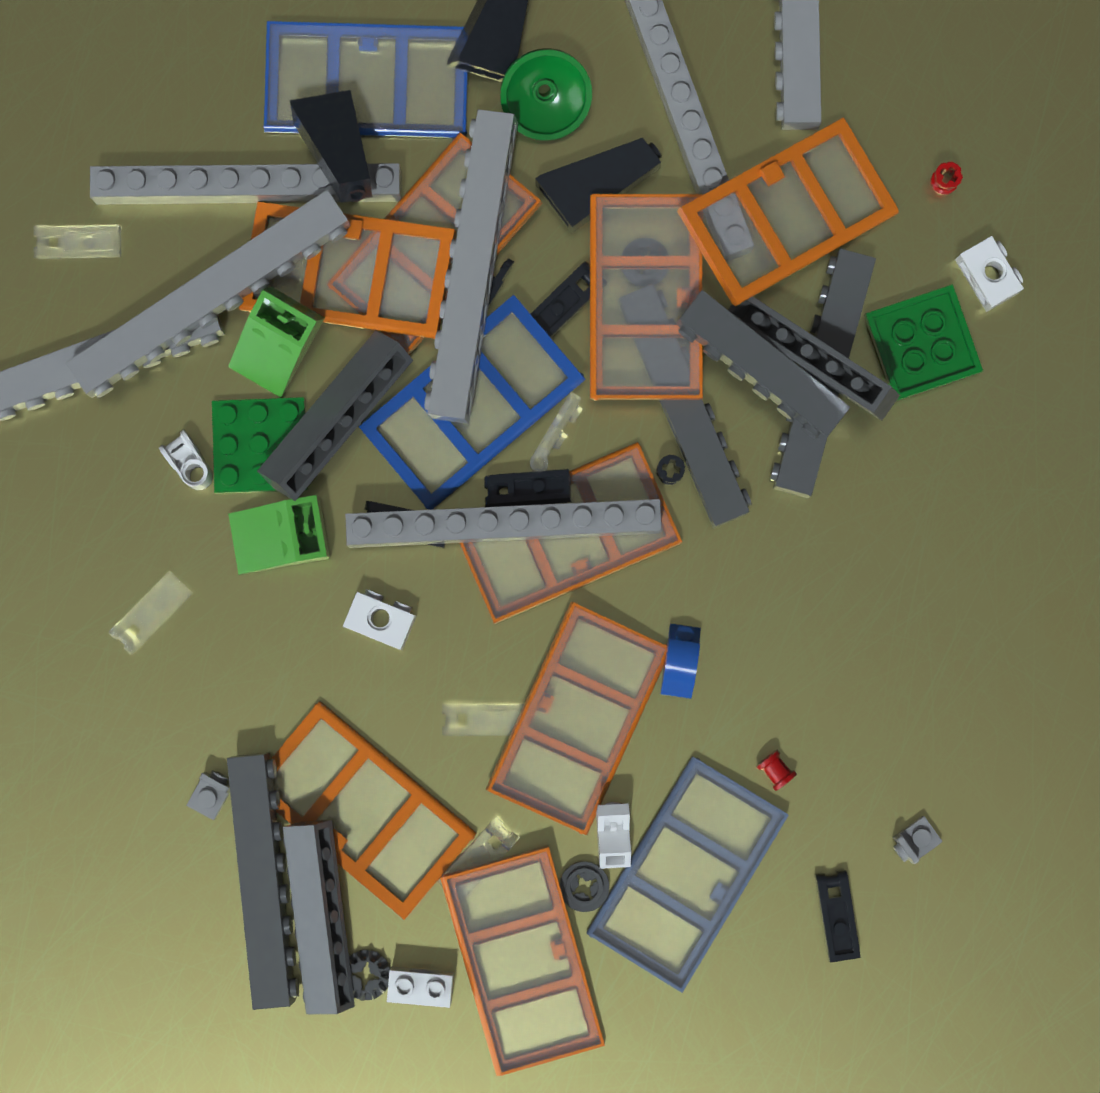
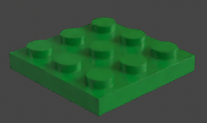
M953 284L865 313L864 315L887 383L900 395L896 401L983 372Z
M304 397L212 401L215 494L279 492L257 470L306 414Z

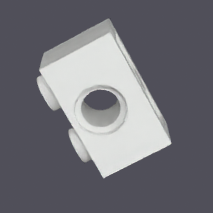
M992 236L961 253L955 259L986 312L1019 294L1024 289L1021 285L1023 283L1021 274L1015 267H1010L1006 260L1007 252L1000 241L995 242ZM985 267H995L999 272L998 279L988 278L985 274Z
M366 589L365 594L357 592L343 627L403 651L417 617L410 614L412 607L397 601L394 602L393 606L381 602L383 599L382 595ZM378 610H386L389 614V622L384 627H376L373 623V615Z
M392 966L389 971L387 1002L450 1008L454 972Z

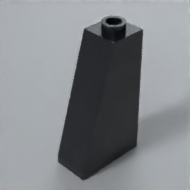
M477 0L447 60L446 66L502 82L506 71L518 58L528 0Z
M351 90L289 100L295 128L341 203L360 201L372 197L370 176Z
M640 138L541 174L535 178V184L570 232L573 233L590 221V195L628 193L660 169V158L662 155L652 142L647 144L644 138Z

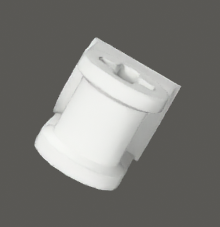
M182 430L180 436L167 446L161 445L158 447L167 462L189 487L195 490H203L211 484L213 473L185 430ZM197 467L203 468L204 475L201 480L191 482V471Z

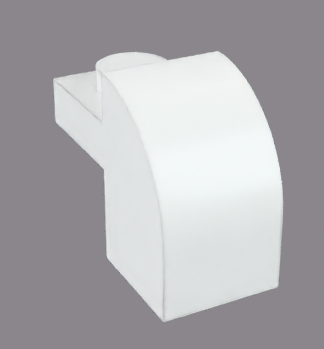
M609 802L605 805H597L596 821L599 868L631 867L629 803Z

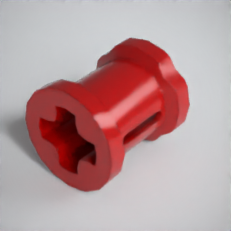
M954 162L941 163L932 174V189L940 195L951 194L963 178L960 166ZM946 173L951 176L947 184L942 181Z
M778 749L756 766L758 770H763L773 782V789L775 791L782 788L797 775L795 770L791 771L779 757L780 752Z

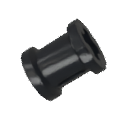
M676 455L663 457L656 468V475L666 485H674L682 479L685 473V464ZM669 463H674V469L679 470V473H674L672 478L667 477V471L662 470V467H667Z

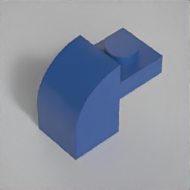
M670 623L662 676V695L692 698L699 659L701 628Z

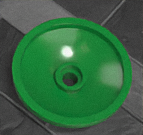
M536 49L519 57L508 68L501 83L500 102L504 113L515 115L518 121L517 131L535 140H555L570 134L584 121L592 102V85L585 68L572 55L558 49ZM548 85L549 90L546 93H540L538 91L539 87Z

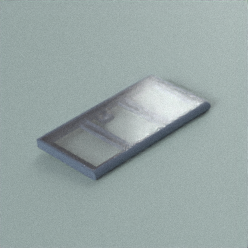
M692 756L631 857V867H625L586 933L589 937L598 940L683 993L789 814L701 762L699 758Z

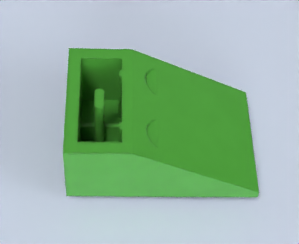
M274 287L263 289L248 316L228 367L282 398L325 317Z
M317 495L301 497L296 501L292 499L228 514L238 575L330 559L321 501Z

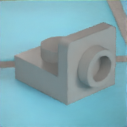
M212 770L210 774L207 772L201 774L200 781L186 806L215 820L230 794V785L227 784L229 778Z
M921 816L893 837L897 843L893 848L903 862L909 860L912 864H916L922 856L943 841L925 816Z

